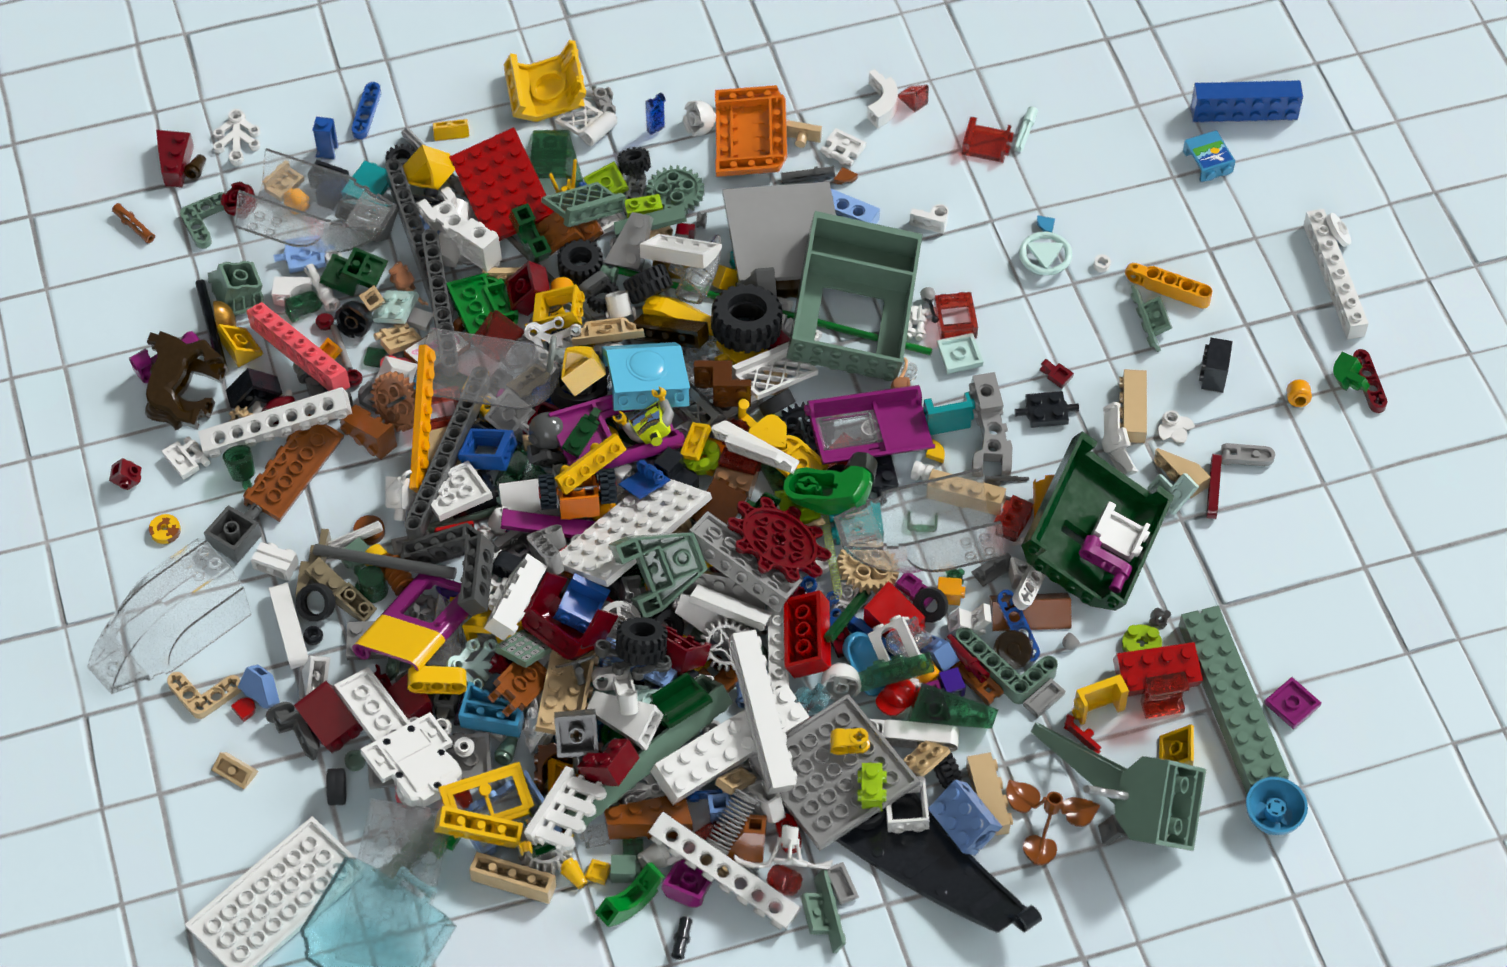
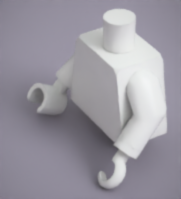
M411 470L405 471L401 477L386 476L385 506L386 508L395 509L394 520H406V510H410L417 495L415 491L409 488L410 478H406L407 475L412 474Z

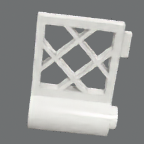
M583 99L585 105L582 107L584 108L583 111L574 112V110L562 113L555 118V123L580 136L587 145L593 146L617 125V117L613 112H602L594 108L589 101ZM585 115V119L575 120V117ZM587 115H597L594 118L587 119ZM572 117V121H563L565 118ZM585 124L581 130L575 127V125Z

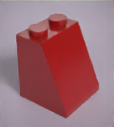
M888 581L864 607L863 620L869 627L873 628L879 624L886 625L890 623V619L897 615L909 617L910 620L906 621L913 638L917 635L920 636L926 628L925 616ZM893 628L882 634L887 640L895 642L902 651L905 649L896 629Z

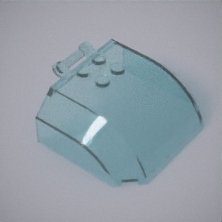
M345 857L301 927L300 933L305 944V959L316 967H432L457 926L446 914L429 904L438 889L433 885H427L409 873V869L402 866L394 879H392L379 869L355 857ZM402 880H406L424 892L423 898H420L401 885Z

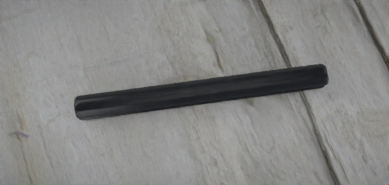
M197 280L195 284L211 346L224 359L223 362L219 363L226 364L205 280Z

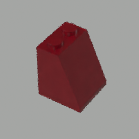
M408 673L386 689L408 720L411 717L420 718L430 712L433 715L431 701L427 693H413L408 690Z
M328 681L323 682L294 704L318 739L331 753L342 749L344 744L358 737L360 732L364 730Z

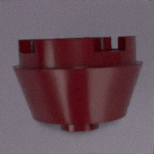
M243 182L231 184L232 188L226 194L223 193L221 197V204L224 206L225 212L240 218L250 216L258 205L253 188Z

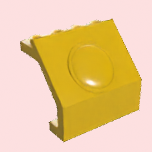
M568 40L559 55L532 64L518 63L517 55L512 53L509 54L504 62L503 67L513 117L538 122L585 106L583 98L586 96V88L584 87V77L581 72V62H579L575 41Z

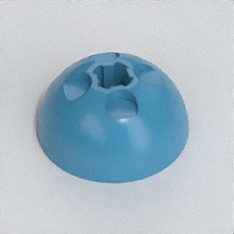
M1268 777L1259 780L1250 788L1246 798V810L1251 822L1262 832L1270 835H1286L1295 831L1303 823L1307 816L1308 803L1303 791L1292 781L1281 777Z

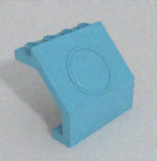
M671 342L601 346L602 362L605 366H608L611 377L614 411L646 409L659 400L652 395V389L656 390L659 395V387L666 390L665 399H668L671 407L689 406L690 384L681 345Z

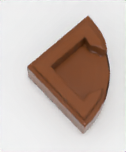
M842 167L834 177L833 183L839 185L848 182L852 183L858 179V174Z

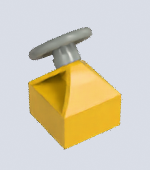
M555 335L551 336L546 371L548 373L552 372L554 362L562 363L561 379L574 396H577L606 375L605 364L592 347L573 346L566 349L556 348L557 337Z

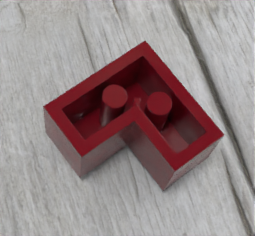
M613 739L603 753H587L577 768L588 782L596 784L599 781L603 786H619L640 757L629 739Z

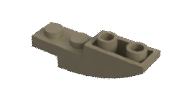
M320 557L304 571L315 583L328 586L333 591L336 605L360 622L366 621L377 610L350 582L346 583Z

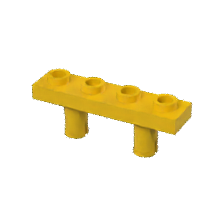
M614 433L600 444L593 443L590 446V451L572 465H563L560 468V474L554 477L562 493L567 495L626 451V448L618 434Z

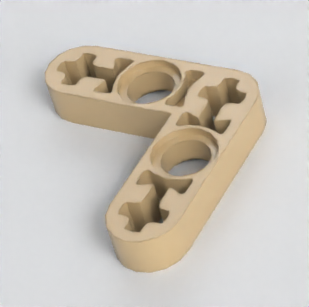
M173 672L167 678L170 690L188 711L198 719L205 718L242 691L238 688L240 678L235 675L226 677L202 695L181 672ZM174 680L180 681L181 689L177 683L173 682ZM229 684H236V687L233 688L232 686H229ZM186 692L194 693L190 699L183 698ZM215 693L222 695L219 700L214 701L211 699ZM197 707H203V710L200 711L199 709H197Z

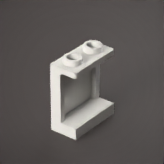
M1109 501L1103 508L1091 535L1100 538L1103 548L1130 562L1134 556L1138 557L1143 547L1140 545L1146 541L1150 534L1147 531L1150 524L1146 523L1144 526H1140L1114 511L1116 504Z

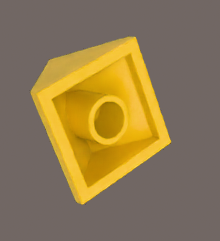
M222 324L217 326L222 345L238 367L263 355L262 350L246 328Z
M1190 724L1160 735L1159 759L1193 766L1194 726Z

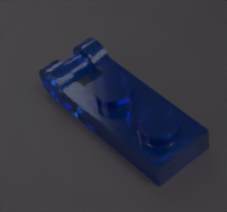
M661 92L655 95V98L645 101L646 128L650 135L661 131L665 127L664 102H666V98Z

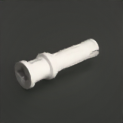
M313 264L306 265L304 272L308 277H311L312 284L318 292L317 297L324 303L325 310L333 312L338 309L340 301L334 297L333 290L319 283L321 276Z

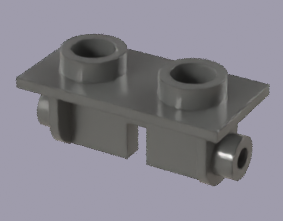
M1001 553L971 571V573L982 586H985L1009 571L1011 555L1009 553Z

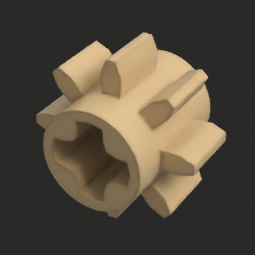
M238 405L235 411L229 412L232 416L229 422L240 419L239 417L253 415V413L247 410V406L240 408Z

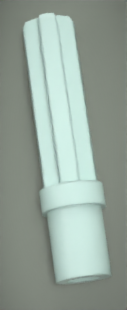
M1028 107L1014 143V151H1023L1030 130L1035 123L1038 113L1037 108Z

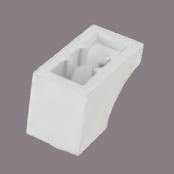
M274 277L272 287L274 305L292 306L297 298L313 293L311 277Z

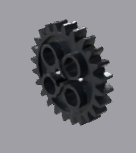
M802 402L801 407L795 403V408L793 409L788 406V412L782 410V416L778 417L787 425L786 435L798 437L808 445L805 440L804 431L801 429V422L799 420V417H801L804 430L807 433V439L810 443L808 446L819 455L815 438L812 437L814 434L811 423L807 421L809 416L805 415V403ZM833 420L819 423L825 450H827V446L832 445L831 440H834L833 433H835V427H833Z

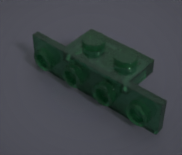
M930 652L913 657H903V654L892 656L891 660L887 662L884 659L872 662L873 666L867 667V670L860 671L858 674L861 680V692L932 673L934 672V666Z

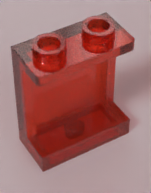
M970 117L963 140L962 155L1004 162L1005 156H1009L1010 152L1008 144L1009 142L1012 143L1014 132H1011L1012 125H1008L1007 130L976 125L977 118Z
M1185 671L1145 678L1140 701L1145 719L1185 712L1182 697L1183 693L1190 689Z

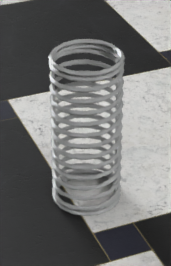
M737 788L734 790L735 793L733 795L745 803L733 797L730 798L744 808L731 801H728V803L740 811L728 805L726 807L739 816L723 809L737 820L721 813L722 816L736 825L721 817L718 818L732 828L718 821L716 823L731 833L714 825L715 828L729 837L711 829L726 840L724 841L709 833L710 836L725 846L708 837L706 839L707 843L725 855H728V850L731 849L730 846H733L731 841H736L735 838L738 837L736 833H740L738 829H743L741 826L745 825L743 821H748L745 817H750L748 814L752 813L750 809H755L753 805L758 803V800Z

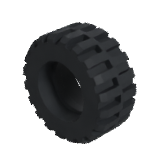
M738 284L736 287H728L727 290L724 289L716 296L712 304V334L721 345L724 344V347L729 350L734 349V352L740 353V351L750 353L755 351L756 353L760 352L761 349L765 350L770 347V344L773 345L781 334L782 305L775 295L773 296L771 291L764 290L762 286ZM752 316L757 318L758 320L741 321L736 319L735 317Z

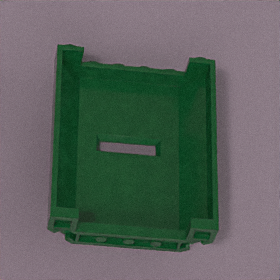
M1082 431L1072 438L1021 547L1028 564L1033 566L1036 571L1046 575L1052 582L1062 586L1068 593L1075 595L1081 602L1092 607L1116 611L1126 605L1174 495L1160 485L1151 491L1143 488L1093 453L1091 450L1096 447L1097 441ZM1109 501L1116 504L1114 511L1140 526H1144L1146 523L1150 524L1147 530L1150 534L1146 541L1140 545L1143 547L1138 557L1134 556L1130 562L1102 546L1100 547L1132 566L1128 580H1125L1120 593H1114L1109 589L1114 575L1083 559L1079 555L1082 545L1061 531L1065 525L1085 539L1087 535H1091L1103 508Z

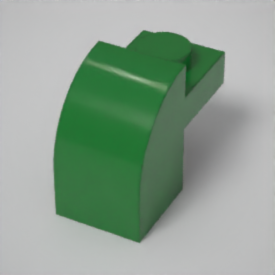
M1341 352L1333 366L1334 376L1341 388L1347 391L1350 386L1354 390L1359 391L1360 389L1366 392L1370 387L1366 378L1358 374L1362 368L1358 358Z

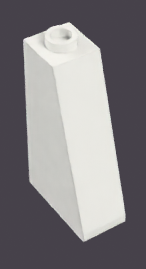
M681 593L680 597L678 596L674 600L672 607L676 608L675 613L707 636L708 633L704 629L707 627L712 630L711 622H714L717 626V619L720 618L722 623H724L725 616L689 603L690 595ZM745 624L741 627L742 630L746 628ZM725 628L729 636L733 633H738L732 628ZM719 629L712 637V640L717 643L720 642ZM724 639L725 642L721 646L726 647L728 650V639Z
M595 691L587 709H595L596 719L646 751L663 717L662 712L655 705L638 701V712L636 714L623 715L620 713L617 696Z

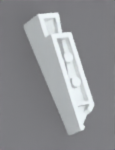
M722 421L711 428L714 437L724 441L728 451L791 474L794 473L799 464V460L728 421Z

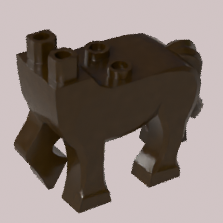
M160 331L158 335L150 332L147 344L151 345V349L157 352V359L152 364L150 370L151 375L146 389L148 403L145 407V414L147 418L153 421L170 424L174 430H179L183 425L198 430L200 425L197 424L198 418L203 416L210 418L215 401L213 398L187 401L181 398V396L187 390L193 374L205 376L223 384L228 367L225 363H219L223 362L224 359L204 339L186 344L168 333ZM204 356V361L200 360L198 357Z

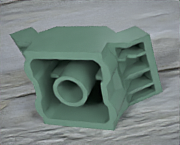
M223 262L218 264L217 270L208 272V283L211 284L212 293L215 295L216 300L226 303L233 310L235 316L246 313V310L256 304L264 303L261 292L263 285L253 262Z

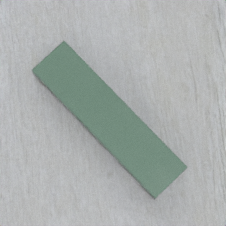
M684 204L644 214L650 215L653 218L651 230L687 222ZM628 219L614 222L616 238H618Z

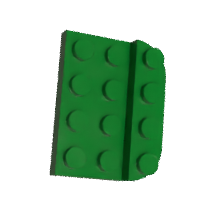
M482 273L446 283L447 291L471 342L505 334L506 337L516 334L519 313L518 310H511L509 297L504 288V281L501 278L497 279L488 276V273Z

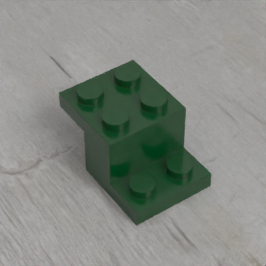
M356 247L353 248L348 259L333 253L319 283L354 297L359 285L367 288L377 287L388 260Z

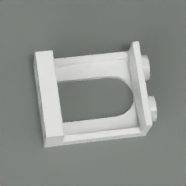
M897 615L890 619V623L886 625L879 624L872 628V632L868 633L887 678H894L928 661L925 653L919 652L906 621L910 620L909 617ZM893 628L897 630L909 658L895 665H892L881 638L883 633Z

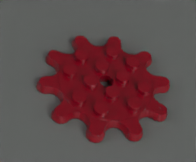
M768 497L760 499V508H754L745 501L737 503V512L743 519L730 517L727 521V527L742 537V539L736 541L735 550L740 554L748 553L758 559L757 569L760 573L766 574L771 569L781 571L790 583H795L800 579L799 571L807 573L812 578H818L823 574L822 568L817 565L815 560L825 562L832 556L828 549L819 546L816 542V539L822 537L823 530L816 525L807 526L803 524L800 520L801 511L797 507L790 506L786 511L779 510Z

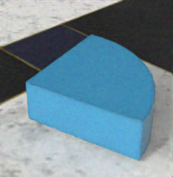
M1037 215V226L1043 232H1053L1055 218Z

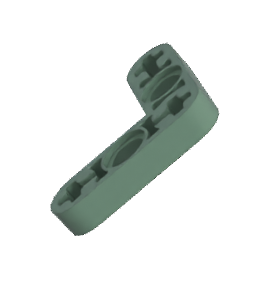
M226 192L216 193L189 204L180 210L182 221L198 248L205 249L212 244L210 233L202 219L224 210L220 200L222 194H226ZM205 205L210 206L208 210L201 209ZM189 213L190 215H192L193 219L190 220L187 214ZM196 224L201 226L199 229L196 230L191 229V227ZM201 234L205 241H202V239H200Z

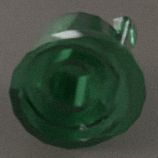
M237 445L227 449L223 453L222 458L231 478L236 482H242V487L245 490L248 487L251 488L252 483L249 479L255 475L251 448L246 445Z
M371 565L363 569L360 566L354 567V574L358 578L355 588L371 603L383 600L389 590L383 571L379 567Z

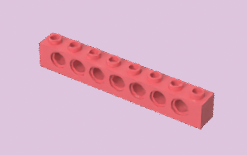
M263 302L246 310L250 327L328 391L341 387L344 390L350 388L347 370Z

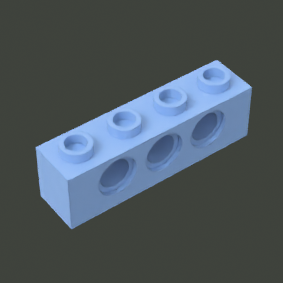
M831 189L837 216L874 224L878 223L880 208Z

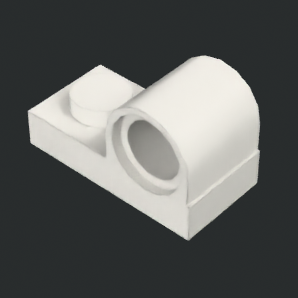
M938 204L933 206L930 213L912 208L909 225L944 234L948 222V208L945 205Z

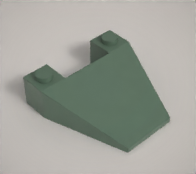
M694 532L625 536L609 544L617 563L625 564L636 559L648 591L630 598L633 606L639 611L641 618H648L663 611L708 569Z

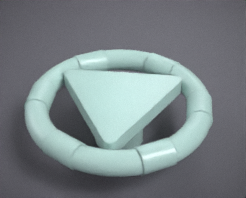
M1038 232L1024 239L1019 249V258L1029 271L1040 275H1054L1064 271L1069 266L1072 260V249L1062 236L1052 232ZM1042 238H1047L1058 243H1045L1034 241ZM1027 246L1037 258L1038 264L1043 268L1030 263L1027 259ZM1064 248V261L1060 265L1048 269L1061 249Z

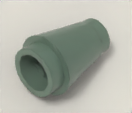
M507 736L495 750L494 759L497 763L508 765L513 761L518 742L516 737Z

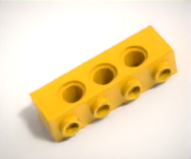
M442 806L437 812L434 832L515 849L521 841L523 823Z

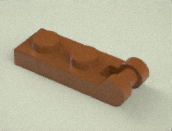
M960 660L950 667V669L958 667L964 683L987 706L994 702L993 699L999 698L1004 694L1003 689L990 677L987 679L983 676L986 681L979 682L972 672H968L965 669V665ZM990 688L991 691L988 693L985 689Z

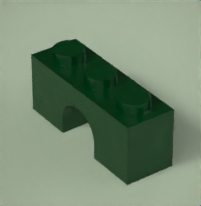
M526 203L512 209L509 218L530 261L538 263L548 259L552 250L545 236L539 235L535 225L536 218L529 204Z

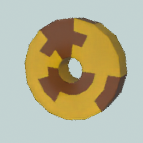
M162 514L151 521L149 532L155 542L169 544L179 537L181 526L178 519L173 515Z

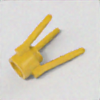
M576 159L573 160L572 179H567V185L563 186L561 190H559L553 175L549 174L556 193L575 188Z

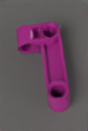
M193 331L185 333L181 338L186 344L200 340ZM146 348L129 357L133 371L145 384L149 381L151 366L157 359V354L150 358Z

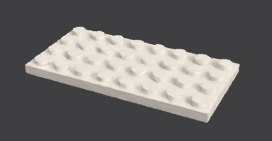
M670 479L671 481L664 484L661 488L654 490L641 499L629 494L559 552L564 571L572 574L576 573L590 581L609 587L637 563L636 559L625 564L617 563L610 549V543L625 536L670 534L712 499L711 493Z
M312 816L185 923V926L225 967H259L368 871L357 858Z

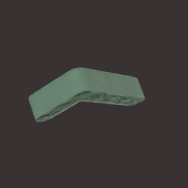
M959 628L956 631V640L974 658L976 657L980 661V665L989 672V677L1003 689L1004 694L1015 704H1023L1025 700L1047 681L1056 677L1058 661L1053 656H1044L1020 675L971 629Z

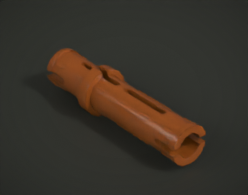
M120 203L112 207V212L121 219V222L124 225H128L146 243L149 244L155 239V234L137 220L131 211H127Z

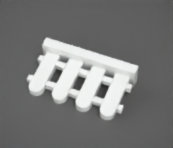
M565 766L525 829L524 833L527 840L533 845H537V843L544 845L547 842L555 845L556 850L560 852L563 849L572 850L575 847V841L571 837L573 832L582 833L586 829V825L582 820L583 816L591 817L596 813V808L592 803L593 800H603L607 795L605 788L602 787L603 784L599 781L596 784L588 782L580 774L576 777L573 768ZM578 792L588 797L586 800L574 797V795ZM569 809L577 812V814L573 817L565 814L564 811ZM557 825L567 830L563 834L553 829Z

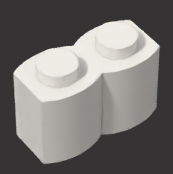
M763 780L748 786L750 796L758 800L757 805H753L754 811L767 816V822L777 823L786 817L780 793L768 794L765 781Z

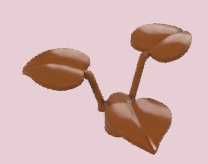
M1010 779L1007 783L1006 796L1013 809L1021 813H1027L1031 810V807L1037 809L1044 804V810L1048 814L1042 837L1030 835L1023 843L1024 854L1036 865L1050 863L1057 854L1056 842L1051 839H1045L1052 815L1057 814L1061 810L1062 814H1066V819L1070 824L1083 827L1092 822L1100 808L1099 804L1083 798L1070 797L1063 801L1062 795L1058 792H1050L1047 797H1043L1040 801V792L1036 787Z

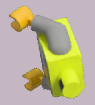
M659 387V395L656 390L652 389V395L659 400L630 418L628 423L627 417L623 412L619 411L622 414L620 420L613 415V419L618 424L623 425L622 429L631 440L659 446L662 443V438L671 432L670 425L674 412L668 399H665L666 390Z

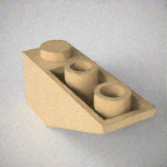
M1159 448L1155 450V464L1167 473L1171 481L1176 482L1183 473H1186L1199 486L1190 498H1193L1209 487L1211 477L1199 464Z

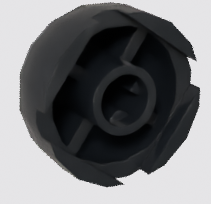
M349 301L336 311L334 320H337V328L345 336L361 338L370 330L373 317L372 312L368 310L364 303Z

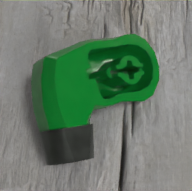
M856 452L850 457L842 472L818 470L808 467L799 468L793 474L790 473L787 476L783 488L791 502L824 515L857 514L863 508L871 493L872 483L874 482L877 470V461L869 453Z

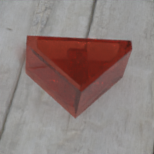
M928 84L909 86L898 94V98L916 112L928 104L929 86Z

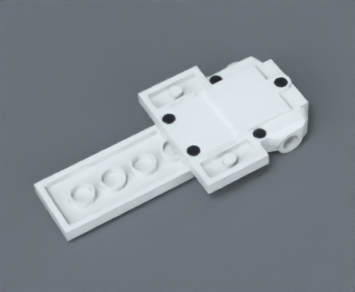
M369 667L334 684V690L373 741V743L361 748V755L382 783L393 778L397 796L403 804L410 807L421 806L423 809L441 799L438 787L461 780V768L456 760L445 751L452 747L453 742L431 712L410 723Z

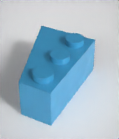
M469 681L458 715L460 727L520 738L524 724L523 711L517 707L507 717L502 711L510 704L509 701L497 698L492 703L487 698L490 695L489 691L482 690Z

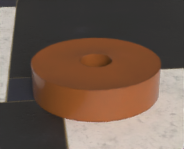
M366 515L359 518L353 528L355 531L376 521L381 523L383 527L382 532L363 540L367 545L377 544L385 535L383 521L374 515Z

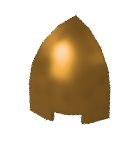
M213 301L216 326L222 324L237 327L233 310L224 302Z

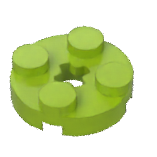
M707 440L701 457L706 455V458L703 457L699 461L684 459V463L689 471H694L697 475L707 474L706 471L710 469L712 471L715 470L722 461V453L718 444L712 440Z
M1142 624L1131 625L1123 635L1122 649L1124 652L1162 647V638L1159 635V630L1155 627ZM1142 640L1145 641L1147 644H1144V647H1141L1140 643L1137 642Z

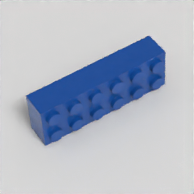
M1301 80L1195 83L1190 105L1192 121L1298 120L1303 100Z

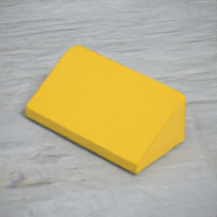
M468 119L432 123L435 141L467 138L470 136Z

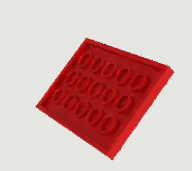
M514 127L449 156L478 221L483 223L490 231H495L499 236V241L517 234L509 218L512 209L528 203L536 218L535 225L554 213L552 209L541 202L542 197L547 195Z

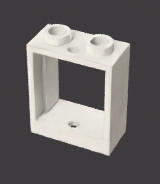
M917 776L920 780V785L908 792L921 793L923 818L892 820L890 804L886 807L888 832L902 833L910 830L921 832L929 829L925 776Z

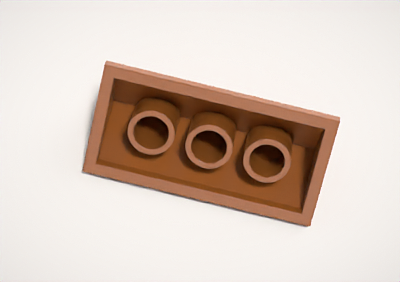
M1068 593L1036 594L1033 603L1025 610H1022L1031 630L1071 629L1072 627L1071 598ZM990 595L992 631H1009L1010 629L997 603L998 595ZM1003 595L1001 601L1006 602L1008 608L1005 609L1006 612L1016 607L1014 604L1010 606V596ZM1011 612L1009 619L1012 622H1018L1020 615L1017 612Z

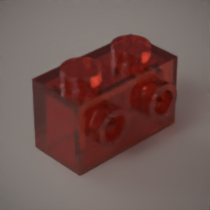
M1012 495L1009 501H1005L1002 514H998L993 524L996 526L995 534L1016 542L1032 516L1034 504Z

